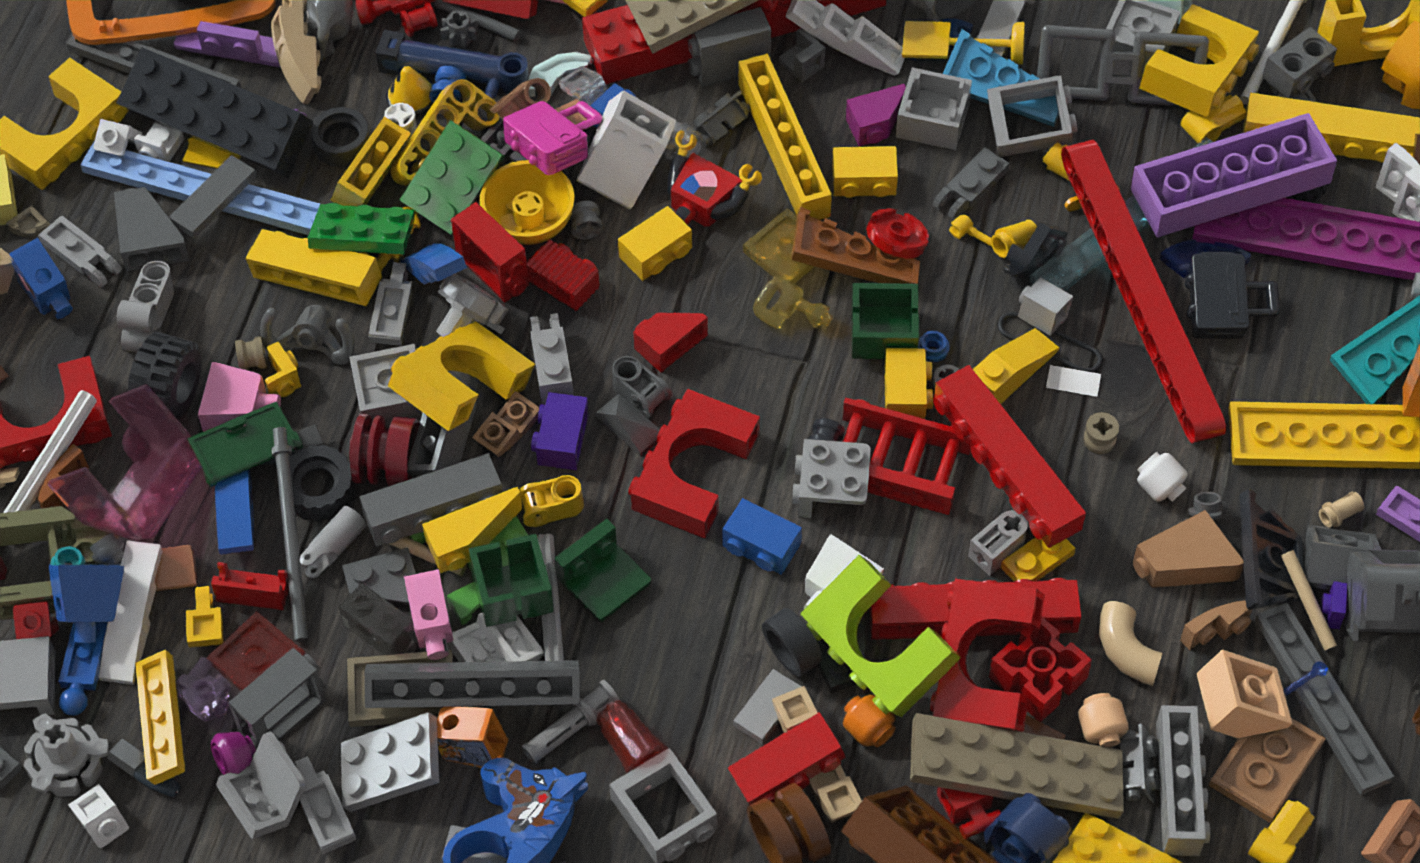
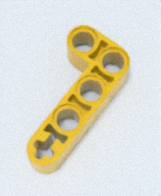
M464 79L457 80L445 87L391 167L393 180L403 186L410 184L429 152L421 147V138L429 142L431 151L445 127L438 123L437 114L443 115L446 118L447 124L450 120L458 125L460 122H463L475 131H482L494 125L500 118L497 113H492L490 110L496 104V101ZM454 89L460 91V93L462 94V103L458 102L454 98ZM479 108L486 112L487 121H483L479 117ZM414 160H417V162H415L410 168L409 172L411 174L409 175L407 173V164Z

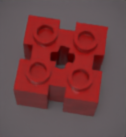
M1043 617L1040 630L1025 628L1020 634L1018 646L1011 641L992 658L989 678L1006 692L1016 690L1029 699L1027 712L1039 722H1042L1059 706L1062 691L1069 696L1088 679L1092 659L1072 642L1064 647L1059 642L1060 632Z

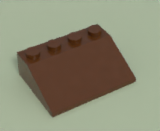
M907 785L864 797L841 830L850 838L849 843L859 852L867 853L877 863H999L970 838L964 839L960 829Z

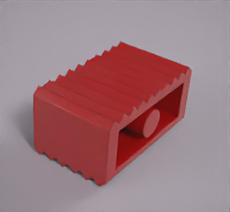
M548 239L527 261L529 281L575 311H578L579 307L600 286L599 271L593 262L588 259L582 260L576 255H573L566 245L553 243L551 239Z

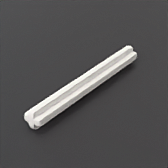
M83 390L78 393L4 513L25 511L31 508L40 493L48 473L68 449L96 404L97 399L92 394Z

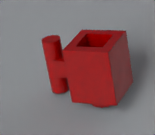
M942 787L937 789V796L952 824L969 818L970 822L959 826L964 839L985 831L1001 813L999 809L988 814L985 813L992 806L993 796Z

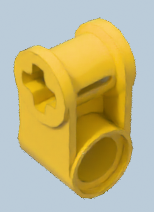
M562 475L558 478L538 483H529L519 488L521 502L525 511L523 521L529 527H538L556 520L574 517L584 507L581 484L574 476ZM567 494L573 495L570 498H562L564 495Z

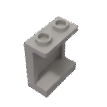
M50 637L0 641V710L37 707L40 715L44 713L47 715L55 714L56 650Z

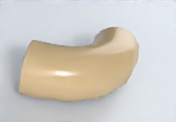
M1117 601L1106 602L1100 614L1099 637L1107 657L1123 674L1153 686L1162 652L1144 646L1136 638L1134 623L1137 615L1131 606Z

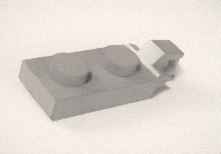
M393 262L390 279H383V282L380 281L368 334L370 343L402 346L413 293L412 281H407L406 263Z
M308 756L295 761L297 768L304 775L306 784L299 801L322 854L355 841L354 831L329 775H326L324 771L316 774Z

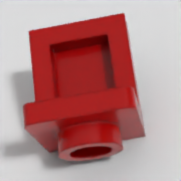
M48 602L16 604L13 607L16 639L52 637L59 630L56 616L50 617Z

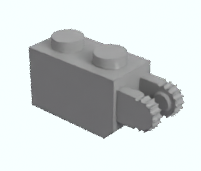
M550 314L549 322L551 329L541 330L540 321L537 316L530 317L532 351L541 404L546 405L548 392L573 395L563 327H560L558 314Z

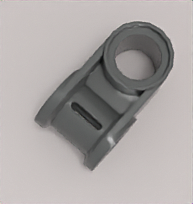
M622 356L614 362L612 368L614 391L616 394H621L646 418H650L653 415V410L662 401H668L672 398L673 393L669 385L661 377L655 375L640 363L638 359L632 356ZM630 375L632 376V378L627 379L623 378L622 376Z

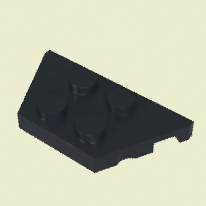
M1247 489L1239 494L1246 608L1253 610L1281 605L1286 602H1297L1301 598L1281 555L1294 550L1304 571L1302 537L1290 526H1287L1273 509L1265 512L1254 501L1257 494L1253 490Z

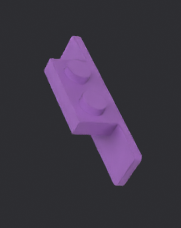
M200 21L197 32L177 35L174 41L175 49L280 67L273 38L260 36L259 31Z

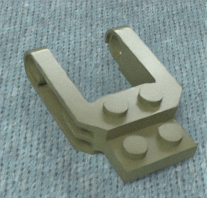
M62 506L0 513V546L48 541L50 565L55 553L60 548L66 546L77 548L85 558L84 565H99L91 558L94 554L89 547L110 533H113L117 539L119 538L115 518L80 522L75 519V514ZM51 581L0 587V620L13 619V607L16 604L48 602L50 614L55 613Z

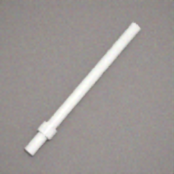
M1290 0L1240 97L1243 104L1247 105L1250 93H1257L1264 79L1262 75L1267 58L1279 50L1302 3H1305L1307 0Z

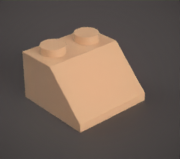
M1221 650L1197 672L1211 730L1235 738H1243L1289 728L1292 725L1276 667Z

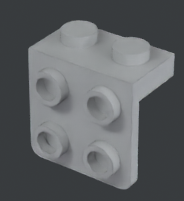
M804 439L803 455H796L795 475H801L800 484L793 485L792 504H799L798 517H812L813 501L853 505L865 504L868 491L870 446L864 443Z
M268 732L262 735L250 766L239 774L228 773L219 776L216 786L251 839L289 825L306 784L302 771L294 765L283 743L278 741L272 732Z

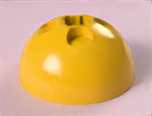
M528 160L516 161L497 169L487 180L480 193V206L521 245H537L552 239L566 226L574 207V190L570 180L562 171L553 175H546L535 165H531Z

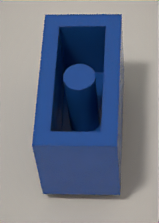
M743 498L722 529V545L730 553L736 556L743 555L755 561L763 570H773L781 575L801 545L802 527Z

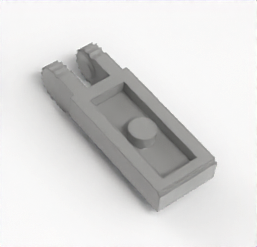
M60 216L38 235L41 243L81 274H86L93 283L101 288L108 282L103 273L94 267L98 262H101L114 275L122 271L119 263L105 251L103 246L63 216Z

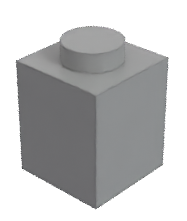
M1040 277L1032 287L1026 286L1018 300L1021 303L1018 317L1051 336L1067 319L1073 296Z

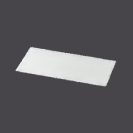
M1050 365L1046 388L1097 397L1101 374Z

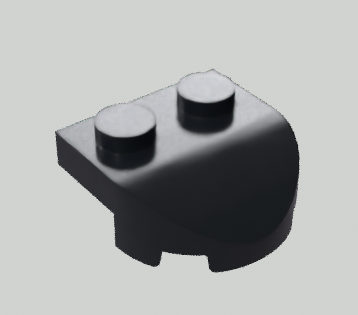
M1040 222L1026 246L1012 244L1006 256L1011 265L1008 264L1003 269L1004 272L1011 277H1026L1044 270L1051 263L1054 256L1058 257L1063 252L1067 244L1065 238L1068 232L1058 226Z

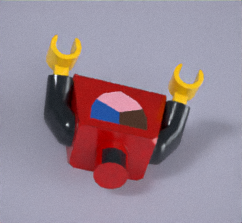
M680 130L677 132L675 142L679 146V150L674 152L668 171L667 191L671 196V207L675 210V213L687 225L694 220L705 227L711 226L716 220L720 221L736 215L751 192L749 190L750 186H756L761 182V173L756 170L753 176L748 179L752 166L745 164L740 168L738 177L693 152L688 156L687 152L695 148L697 139L695 135L691 134L689 143L683 145L684 131Z

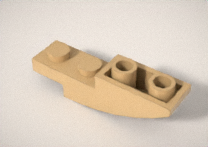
M282 0V6H279L271 21L274 48L280 67L290 87L302 104L308 105L314 94L319 93L321 87V76L317 75L320 50H316V37L307 36L308 25L304 22L303 18L307 0Z

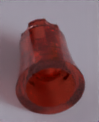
M620 700L609 703L596 717V722L602 728V734L612 746L626 774L668 749L646 727L634 710L630 709L626 703H622Z

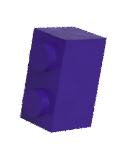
M548 392L546 405L540 404L538 411V424H541L540 431L533 433L531 451L536 452L537 465L577 470L589 417L587 397Z

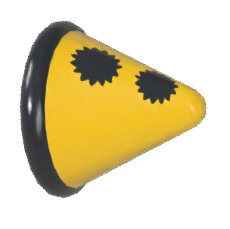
M405 66L389 85L386 92V102L388 106L396 103L409 104L414 109L415 116L422 115L429 111L433 105L429 98V93L434 84L410 66Z

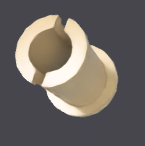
M1352 491L1333 503H1324L1322 509L1319 510L1320 520L1326 527H1339L1343 520L1357 512L1363 511L1364 502L1358 493Z

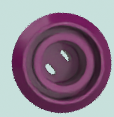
M240 732L217 733L211 741L213 757L223 775L228 773L239 774L250 766L256 749L248 735L243 737Z

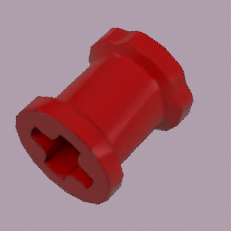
M429 2L424 3L423 7L409 12L403 10L399 13L403 28L408 37L414 36L416 31L428 27L433 29L438 26L436 16Z

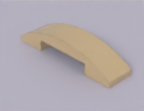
M805 686L772 699L784 733L818 713ZM841 765L829 773L824 774L821 772L811 778L808 784L831 823L852 815L862 802L850 776L846 777Z

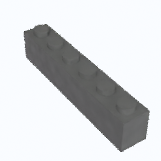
M578 660L366 664L364 672L365 708L580 704Z

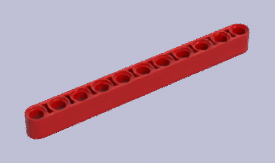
M1089 140L1063 147L1061 149V159L1064 169L1185 436L1190 443H1197L1224 435L1226 424L1220 407L1097 142Z

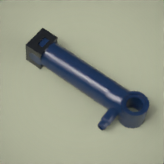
M390 30L383 31L376 50L378 70L381 73L398 75L405 66H410L418 73L436 76L440 67L453 66L460 69L466 75L467 81L486 84L485 94L493 100L497 97L499 88L504 93L509 94L519 84L529 80L528 62L522 54L515 52L497 56L405 39V33Z

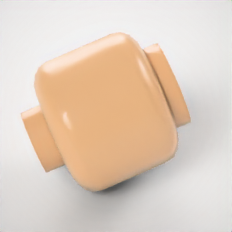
M1099 693L1086 698L1083 701L1084 705L1078 711L1085 740L1089 743L1099 744V746L1108 748L1118 745L1121 742L1120 738L1129 730L1121 700L1111 697L1109 693Z

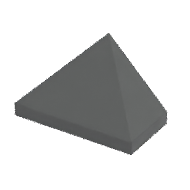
M621 394L616 395L595 412V416L639 456L643 455L657 443L660 429Z

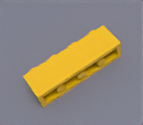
M262 229L245 258L253 278L367 306L382 278L376 257L368 253L309 249L308 238L300 239L288 236L281 231L272 232Z

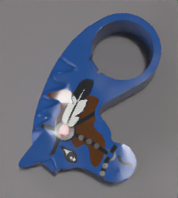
M506 758L489 760L481 768L484 794L489 802L502 806L503 813L455 834L444 849L443 863H462L470 856L479 853L498 854L505 859L508 858L506 863H550L570 827L575 802L588 790V783H584L587 779L586 772L566 776L555 767L551 770L534 771Z

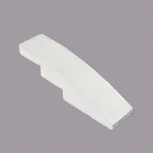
M792 0L785 17L802 29L860 62L894 76L899 74L905 59L902 58L903 47L866 18L861 16L854 20L833 3L824 7L816 0Z
M128 540L126 542L120 565L124 566L115 619L113 622L107 623L99 672L100 681L134 685L137 675L136 662L141 661L151 625L148 617L157 588L154 580L163 552L160 544Z

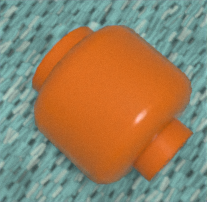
M867 695L862 698L855 696L844 708L846 712L843 720L844 728L864 747L872 745L879 747L889 740L896 729L894 726V713L890 712L886 715L872 701L876 695Z

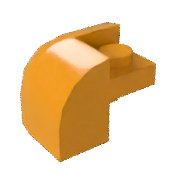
M1416 20L1397 39L1381 67L1385 71L1382 81L1392 89L1404 94L1401 104L1411 109H1420V23Z

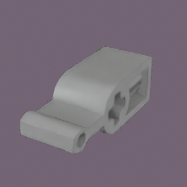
M1014 510L1002 513L970 540L968 557L991 576L1001 567V562L1024 546L1027 529L1030 528L1029 522L1022 513L1018 514Z

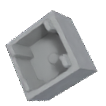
M1119 0L1106 28L1116 33L1114 50L1133 51L1135 34L1140 31L1176 34L1181 11L1147 0ZM1103 41L1101 42L1100 54H1099V59H1098V60H1100V61H1101V52H1102V43H1103ZM1146 44L1143 73L1147 62L1157 49L1168 53L1170 46Z
M912 68L898 112L896 138L956 150L970 104L972 80Z
M414 344L349 357L360 413L370 415L372 421L376 415L383 416L386 428L390 427L394 417L416 418L421 421L423 412L388 387L393 363L400 356H406L416 351Z

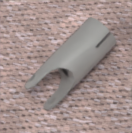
M344 506L301 554L299 560L302 565L307 566L305 569L307 577H318L367 526L365 520L355 510Z

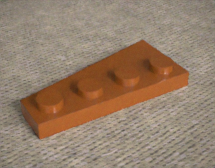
M800 206L797 214L791 260L876 283L918 284L920 261L914 258L894 257L885 253L877 246L870 244L866 236L854 232L853 235L836 228V222L827 218L822 222L809 216L811 211Z

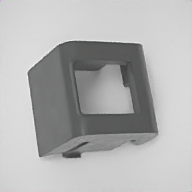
M1368 550V552H1350L1348 558L1344 629L1348 632L1352 641H1358L1359 632L1420 633V551Z

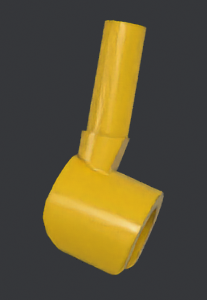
M961 215L951 223L952 226L949 228V231L955 238L960 239L968 233L970 236L991 246V237L973 227V222L968 216Z

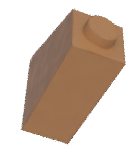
M1206 510L1138 544L1133 559L1136 573L1141 578H1145L1152 588L1232 582L1240 578L1244 565L1243 559Z

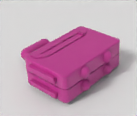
M540 101L503 118L505 142L511 146L512 150L525 157L531 165H535L546 175H553L588 158L587 134L582 130L600 124L603 118L599 112L584 101H579L576 105L560 112L556 111L546 102ZM578 112L587 119L574 125L566 117Z

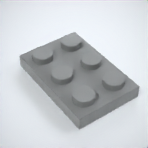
M428 712L341 742L342 807L353 812L439 783L437 717Z

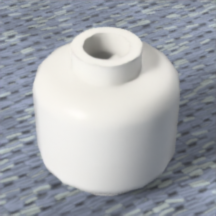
M1155 452L1137 469L1140 473L1137 479L1138 484L1156 502L1163 501L1167 497L1172 502L1187 489L1182 483L1187 479L1188 473L1169 453L1159 455L1158 452Z

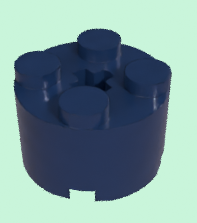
M1026 793L1023 797L1015 798L986 828L984 839L986 844L991 840L995 848L992 855L999 863H1053L1059 852L1069 845L1068 834L1071 831V827L1064 818L1055 816L1044 807L1035 795Z

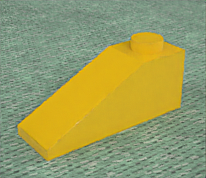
M1034 328L992 351L973 370L1001 404L1059 351V346Z
M518 487L422 524L426 543L440 573L448 570H458L465 566L466 563L470 562L469 548L489 544L522 510Z

